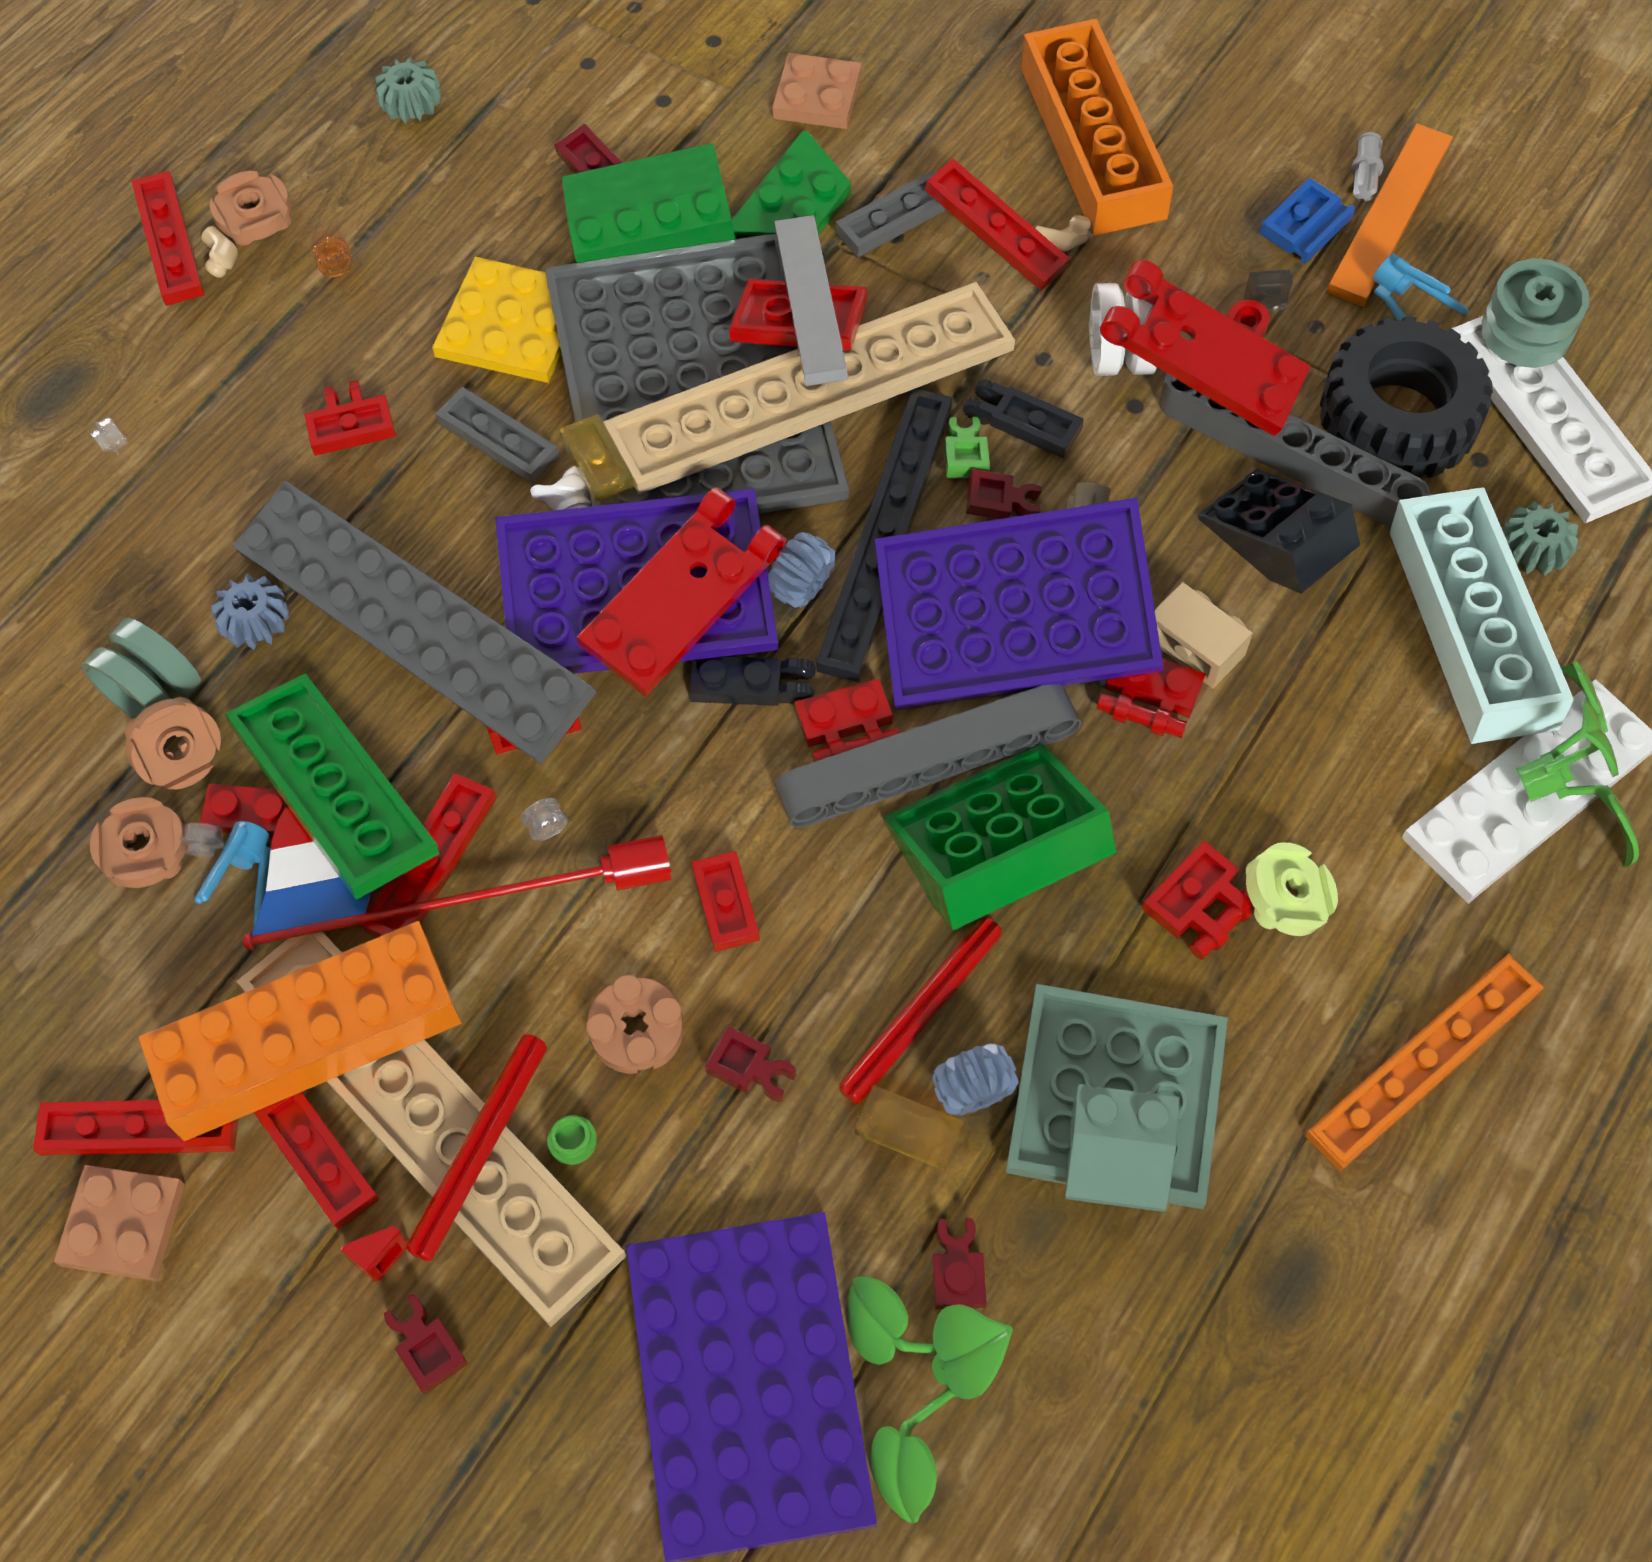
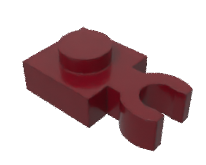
M972 469L968 477L966 514L1004 519L1009 518L1011 511H1015L1018 516L1040 513L1041 506L1029 504L1026 499L1037 500L1042 492V487L1032 483L1024 484L1021 487H1014L1012 475Z
M727 1026L704 1066L707 1074L747 1094L753 1084L757 1083L762 1086L763 1092L769 1099L777 1102H782L785 1095L784 1090L771 1083L773 1078L778 1075H784L788 1079L794 1080L797 1076L796 1069L791 1063L783 1060L767 1061L771 1054L770 1046L730 1026Z
M966 1218V1233L961 1238L951 1237L947 1232L946 1219L939 1220L937 1238L947 1254H933L932 1257L935 1310H941L956 1304L971 1308H986L984 1254L969 1253V1248L974 1242L976 1226L972 1218Z
M411 1294L407 1299L413 1307V1315L408 1321L399 1322L390 1310L384 1313V1318L393 1332L407 1338V1340L394 1349L419 1389L424 1394H427L469 1363L439 1317L426 1326V1308L415 1295Z

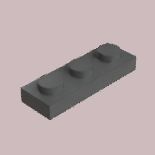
M930 171L836 221L837 235L857 257H860L946 211V208L924 190L927 180L935 173Z
M464 387L436 413L439 425L531 484L559 457L556 445Z

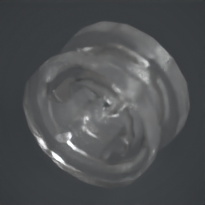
M545 798L539 800L523 812L521 820L524 826L530 828L529 834L533 840L543 841L550 839L566 827L568 818L564 812L559 811L561 807L557 799Z

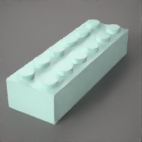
M1484 487L1399 500L1390 535L1471 744L1560 730L1574 698Z

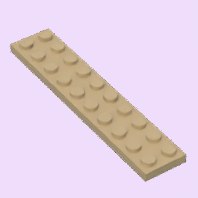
M974 282L860 325L852 350H843L848 380L806 386L799 349H795L603 421L604 432L639 495L1014 351L1015 339L978 283Z
M323 932L288 938L236 982L244 992H248L342 952ZM425 1040L326 1081L432 1198L485 1104ZM505 1126L454 1222L541 1318L552 1327L626 1257V1254Z

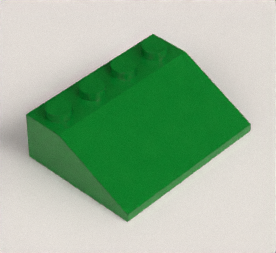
M714 143L562 176L567 221L577 263L736 240Z
M1043 744L1035 746L883 817L886 827L931 904L952 930L972 923L995 910L1014 903L1016 900L1054 884L1058 880L1117 853L1109 810Z

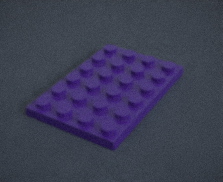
M755 489L725 492L736 501V506L729 519L716 530V532L743 552L748 549L751 540L761 529ZM706 494L495 517L506 629L573 674L610 670L578 645L577 636L697 512ZM697 566L690 573L695 578H702L707 574V570L704 567ZM767 568L680 661L778 650Z
M1137 498L875 539L894 703L897 710L1024 692L1042 685L1066 686L1163 671L1162 654Z
M825 1212L626 1245L665 1562H679L877 1527Z

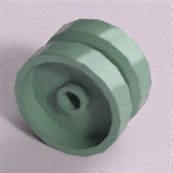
M1537 258L1518 261L1503 271L1496 284L1491 301L1482 318V336L1491 351L1502 360L1516 366L1538 368L1551 365L1565 356L1578 327L1589 308V291L1582 278L1563 264L1553 260Z
M124 618L109 634V642L112 649L96 648L81 663V670L87 679L110 702L131 718H137L144 709L159 701L177 697L188 699L201 685V677L184 655L157 632L131 618Z

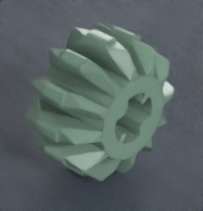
M410 57L406 62L400 63L395 59L394 66H382V74L375 77L378 105L382 108V111L389 115L391 120L401 118L406 124L411 118H416L421 122L423 114L434 115V107L440 104L441 94L438 77L434 70L427 66L425 61L414 63Z
M1534 501L1528 508L1519 506L1513 512L1510 520L1505 523L1502 529L1516 564L1521 563L1525 566L1526 575L1533 571L1534 568L1538 569L1544 577L1552 569L1560 571L1567 565L1570 557L1574 555L1578 548L1577 543L1579 539L1576 536L1579 525L1568 522L1569 511L1559 514L1554 511L1553 503L1544 509Z

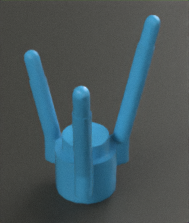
M1392 253L1380 265L1372 277V280L1379 285L1374 293L1386 303L1398 321L1407 316L1391 294L1395 292L1402 296L1412 284L1462 315H1466L1469 312L1467 307L1447 295L1451 291L1449 286L1411 266L1395 253Z
M244 821L236 822L220 857L203 882L202 887L194 898V902L202 904L210 898L230 864L241 869H251L254 863H258L253 920L255 926L266 893L271 848L266 846L269 840V833L256 824Z

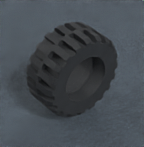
M1403 317L1401 321L1395 322L1393 318L1383 319L1377 322L1376 327L1371 323L1358 329L1356 334L1348 336L1341 344L1339 351L1335 353L1320 399L1319 406L1322 409L1320 413L1321 424L1328 433L1420 479L1422 474H1426L1428 478L1443 474L1445 468H1454L1473 447L1491 405L1490 398L1493 393L1492 380L1488 376L1490 371L1483 358L1477 359L1479 353L1469 341L1467 343L1461 341L1460 333L1451 328L1446 331L1439 328L1438 322L1427 320V323L1416 322V317ZM1388 385L1411 388L1427 397L1437 410L1425 413L1402 411L1385 403L1373 389Z

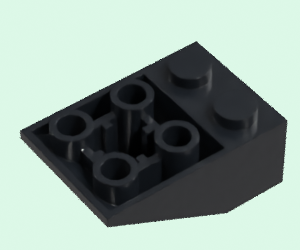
M1257 468L1198 515L1199 520L1268 580L1300 594L1360 546L1352 504Z

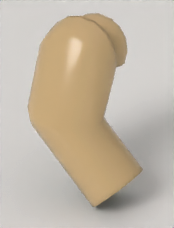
M1075 215L1070 220V226L1061 231L1037 225L1036 230L1062 252H1066L1087 242L1091 235L1089 232L1091 222L1087 217Z
M210 226L203 231L201 236L202 241L211 249L208 254L210 258L206 261L205 268L213 276L222 278L225 276L227 269H232L238 257V250L216 227Z

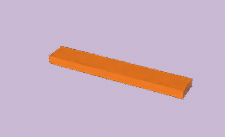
M1418 123L1416 124L1329 283L1327 294L1363 308L1365 307L1377 284L1372 280L1373 275L1380 265L1394 252L1448 151L1453 136Z
M1508 953L1306 1132L1305 1137L1341 1172L1539 995L1544 986Z

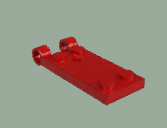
M1147 260L1135 261L1124 279V288L1131 296L1145 300L1152 304V307L1142 326L1140 325L1139 317L1131 309L1124 306L1111 307L1100 326V333L1103 338L1111 344L1127 349L1275 437L1283 429L1311 366L1164 280L1163 273L1156 264ZM1180 331L1186 332L1192 340L1184 339Z
M718 487L713 488L706 494L697 512L577 636V642L580 647L645 697L754 580L777 559L779 551H782L786 545L787 539L769 525H765L755 534L745 552L716 532L717 528L721 527L729 519L736 506V501ZM697 566L704 567L707 570V574L702 578H695L690 572Z

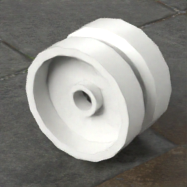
M1095 283L1091 298L1089 340L1094 374L1096 376L1117 375L1123 365L1124 356L1127 368L1133 375L1154 374L1157 367L1127 349L1109 343L1100 333V326L1111 307L1124 306L1131 309L1139 317L1140 325L1142 326L1152 304L1145 300L1134 298L1128 292L1126 293L1124 303L1123 292L1117 283Z

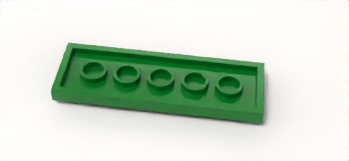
M306 673L225 713L232 730L356 900L439 855L434 839Z

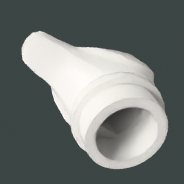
M580 465L572 466L553 485H535L530 489L533 498L546 502L555 511L592 507L585 471Z

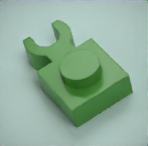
M956 417L949 419L948 437H945L944 444L946 478H968L972 469L990 470L987 437H979L980 420L978 417H972V425L969 428L959 427Z

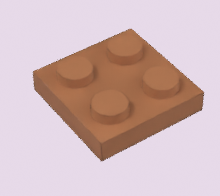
M788 53L772 107L773 119L847 129L862 75V63Z
M84 1165L54 1263L65 1268L157 1281L185 1184L177 1178Z

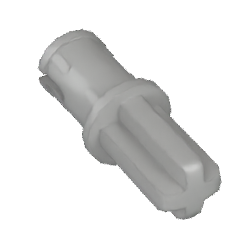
M1374 132L1364 133L1358 138L1357 157L1351 167L1352 173L1355 176L1353 194L1356 199H1364L1365 202L1372 200L1373 194L1377 192L1378 177L1381 175L1384 167L1383 161L1380 158L1383 140H1380L1381 136Z

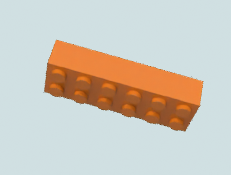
M1097 18L1024 34L1021 70L1084 217H1087L1091 222L1090 231L1092 235L1096 236L1167 220L1174 186Z
M417 921L139 1036V1040L166 1123L185 1142L458 1026L462 1022L430 942L420 922Z

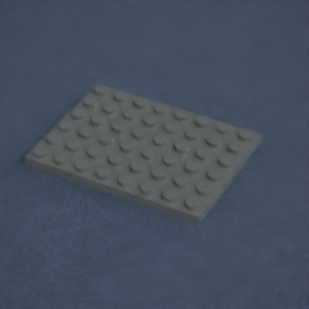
M776 234L545 268L592 506L707 494L716 487L723 492L755 489L758 514L849 499V487L831 421L639 495L604 432L603 421L798 349V347L730 341L729 329L748 279L785 281Z

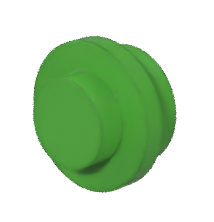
M568 1115L560 1118L552 1125L548 1133L547 1144L552 1156L557 1161L563 1164L575 1165L584 1162L593 1154L597 1145V1135L593 1125L586 1118L578 1115Z

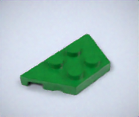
M805 130L801 132L734 216L732 224L735 239H738L739 235L763 236L776 234L775 221L812 215L815 217L819 236L851 195V182L809 132Z

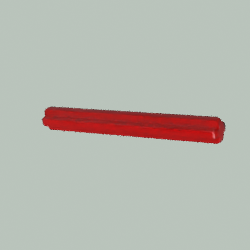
M982 917L853 1067L839 1086V1091L846 1099L854 1104H859L1001 937L1002 929L996 922L989 917Z
M528 1033L520 1038L406 1245V1249L414 1257L427 1262L433 1260L547 1051L545 1042L540 1038Z

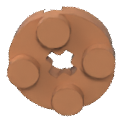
M244 171L226 178L218 185V195L214 201L212 198L210 200V211L218 229L224 235L231 237L235 244L249 245L255 240L269 237L277 231L284 230L291 224V201L284 183L278 177L269 174L270 178L259 177L257 171ZM252 202L256 206L252 209H246L245 205Z
M177 697L154 703L144 709L137 718L130 720L125 727V737L127 738L125 750L131 767L145 782L151 785L165 786L166 789H183L203 779L213 767L211 760L215 756L216 749L219 751L221 746L220 731L214 719L203 708L195 705L185 697ZM174 735L176 737L183 735L184 739L178 743L179 750L177 752L171 753L170 750L163 749L168 738Z
M148 797L122 801L109 810L111 815L104 820L102 825L98 822L94 827L90 838L91 856L98 868L113 885L129 888L150 886L163 879L174 877L182 867L181 860L187 849V832L178 815L170 808L163 806L161 801ZM144 834L145 838L149 840L148 844L140 850L135 851L133 848H128L129 844L136 842L137 835Z
M632 975L619 977L614 984L605 988L596 997L588 1013L587 1033L596 1055L608 1067L626 1074L638 1073L637 1070H646L650 1067L656 1069L666 1064L675 1055L683 1039L682 1011L674 994L661 983L651 979L637 978ZM637 1015L643 1016V1022L648 1027L644 1033L636 1030L632 1035L626 1034L627 1024L625 1021Z

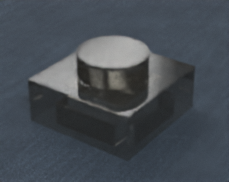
M1290 270L1250 272L1243 300L1258 301L1268 311L1286 309L1293 283Z

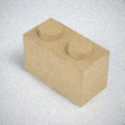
M1184 582L1155 609L1161 651L1178 664L1205 673L1204 683L1212 689L1246 655L1253 633L1247 629L1239 618L1229 616L1215 606L1207 595L1201 591L1193 590Z

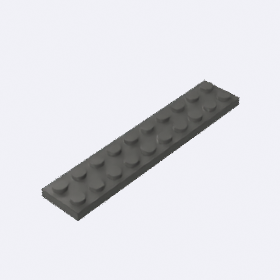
M286 480L232 546L240 554L541 765L597 693L590 684Z

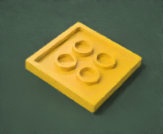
M475 257L432 347L435 357L549 383L560 358L561 350L546 273Z

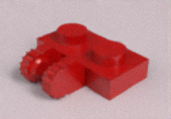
M349 381L348 390L353 402L339 405L338 394L333 386L324 387L327 408L304 413L314 456L396 437L386 395L364 399L359 381Z

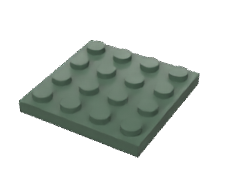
M1036 984L1006 1173L1066 1184L1072 1107L1078 1084L1180 1097L1177 1145L1168 1203L1203 1210L1207 1202L1228 1017Z

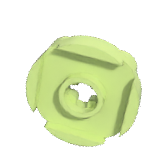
M1277 843L1269 847L1247 865V891L1255 908L1254 916L1262 927L1266 929L1276 928L1280 932L1293 936L1309 935L1325 924L1328 917L1335 912L1338 904V893L1333 876L1324 864L1318 868L1308 858L1312 853L1306 848L1293 843ZM1286 881H1288L1292 889L1298 890L1299 895L1295 897L1288 891L1285 885Z

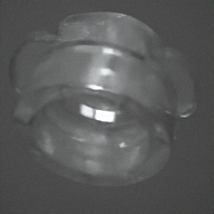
M106 416L99 422L93 421L97 429L90 434L102 450L108 453L113 449L117 455H120L121 452L119 450L129 444V442L109 416Z
M188 823L185 824L183 837H179V841L187 845L186 853L189 855L213 857L215 849L220 850L224 848V842L221 841L223 829L209 824Z

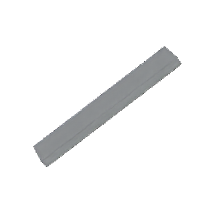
M812 215L775 221L776 236L805 385L810 386L848 380L847 366L815 217Z

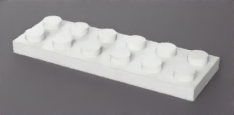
M1483 316L1452 328L1460 333L1461 341L1464 343L1469 341L1479 352L1477 359H1484L1490 371L1488 376L1492 380L1493 393L1490 399L1585 524L1652 495V470L1563 357L1551 365L1538 368L1516 366L1502 360L1488 348L1482 336Z
M1596 679L1592 683L1605 714L1608 732L1605 734L1614 750L1619 775L1612 777L1603 754L1598 750L1568 765L1574 780L1565 783L1567 787L1608 785L1611 788L1652 754V730ZM1582 690L1573 697L1574 700L1560 730L1525 735L1405 830L1402 839L1468 904L1599 797L1595 794L1570 795L1559 800L1555 792L1531 802L1516 770L1517 767L1540 759V755L1550 752L1582 728V702L1585 700L1589 701ZM1584 737L1562 754L1566 757L1590 745L1592 742Z

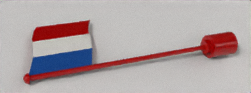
M286 807L278 820L272 838L266 893L253 932H248L244 935L243 945L248 950H255V945L601 875H604L606 884L615 882L617 891L672 880L663 835L609 845V855L600 857L602 866L368 913L374 890L356 900L290 808Z

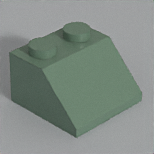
M1078 1084L1072 1107L1064 1199L1166 1212L1177 1145L1180 1097Z

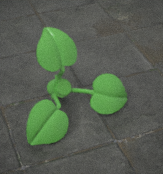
M1575 661L1562 666L1561 670L1580 687L1589 699V701L1585 700L1582 702V728L1550 752L1540 755V759L1517 767L1516 770L1531 802L1555 792L1559 800L1570 795L1595 794L1599 796L1618 820L1626 844L1624 867L1633 865L1638 859V841L1625 810L1608 785L1567 787L1565 784L1574 780L1568 765L1598 750L1603 754L1612 777L1619 775L1614 750L1605 734L1608 732L1602 705L1588 674ZM1584 737L1592 742L1590 745L1566 757L1562 754Z
M860 1276L852 1280L853 1284L849 1289L847 1310L850 1337L858 1353L865 1360L878 1365L890 1362L894 1357L896 1348L904 1352L935 1354L932 1361L933 1374L940 1384L947 1386L944 1392L904 1421L900 1427V1432L891 1426L880 1428L874 1437L871 1447V1468L880 1494L890 1508L909 1523H917L920 1515L930 1505L934 1496L937 1470L929 1447L921 1438L911 1435L912 1430L951 1398L973 1399L981 1396L988 1389L1003 1362L1013 1328L1007 1324L990 1319L971 1307L956 1304L944 1308L937 1316L933 1329V1343L909 1342L901 1337L908 1325V1314L900 1297L884 1282L870 1276Z

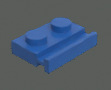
M1309 177L1262 222L1259 234L1289 254L1295 252L1301 256L1300 261L1306 264L1352 219L1356 207L1353 205L1345 206L1340 202L1341 198Z

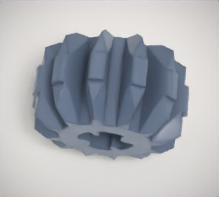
M808 532L797 534L794 539L788 541L782 551H779V556L772 563V569L768 573L770 591L775 594L774 596L785 604H790L794 608H801L807 605L809 600L815 598L817 592L823 588V584L830 577V571L835 566L836 551L830 548L828 543L818 536L814 537Z
M246 574L244 581L239 584L229 579L230 589L228 591H216L218 603L211 606L212 615L216 621L215 626L219 634L224 636V638H228L236 648L246 642L248 647L255 650L258 642L261 640L272 645V633H285L283 621L290 618L289 609L285 603L286 598L282 590L277 585L272 586L271 581L265 576L254 581L253 577Z
M991 1043L982 1047L976 1046L971 1050L962 1051L955 1057L948 1058L945 1063L938 1065L932 1076L936 1087L934 1091L939 1103L943 1104L946 1113L959 1116L969 1112L974 1113L1002 1101L1004 1097L1014 1092L1019 1083L1015 1074L1017 1070L1011 1056L1007 1055L1004 1046Z

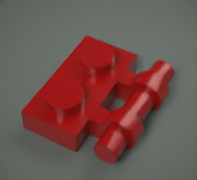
M1162 659L1163 671L1108 679L1106 690L1118 693L1120 696L1117 698L1102 692L1096 709L1112 714L1113 720L1122 723L1129 720L1150 727V733L1162 737L1164 733L1182 738L1187 721L1172 717L1171 715L1176 713L1190 718L1206 674ZM1138 700L1158 707V710L1155 711L1133 702Z
M879 678L794 702L795 712L807 747L823 743L827 747L812 752L813 762L900 733L898 728L883 732L879 728L893 724V714ZM861 732L865 736L844 743L840 739Z
M1203 841L1144 901L1142 910L1177 939L1189 927L1197 932L1199 937L1189 946V949L1194 956L1202 960L1212 950H1219L1229 940L1228 933L1239 921L1246 922L1254 913L1255 908L1249 898L1247 887L1240 892L1231 884L1238 877L1240 869L1206 841ZM1218 899L1225 905L1226 909L1213 920L1204 911Z

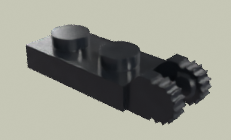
M986 379L979 381L974 389L980 400L970 397L962 407L964 409L963 412H965L968 418L978 417L982 425L990 424V426L1061 458H1065L1082 431L1084 419L1011 386L1007 388Z
M725 656L693 660L690 700L691 702L768 706H779V703L794 704L796 701L813 697V687L801 682H786L780 685L781 679H812V677H815L816 665L812 661L803 658H788L783 661L771 658Z

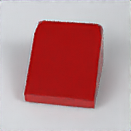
M391 1226L340 1247L339 1250L350 1262L373 1281L377 1282V1280L380 1281L406 1250L408 1240L396 1226Z

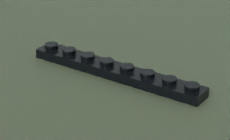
M916 388L911 390L816 662L817 672L855 682L860 680L883 612L875 539L909 534L952 408V397Z

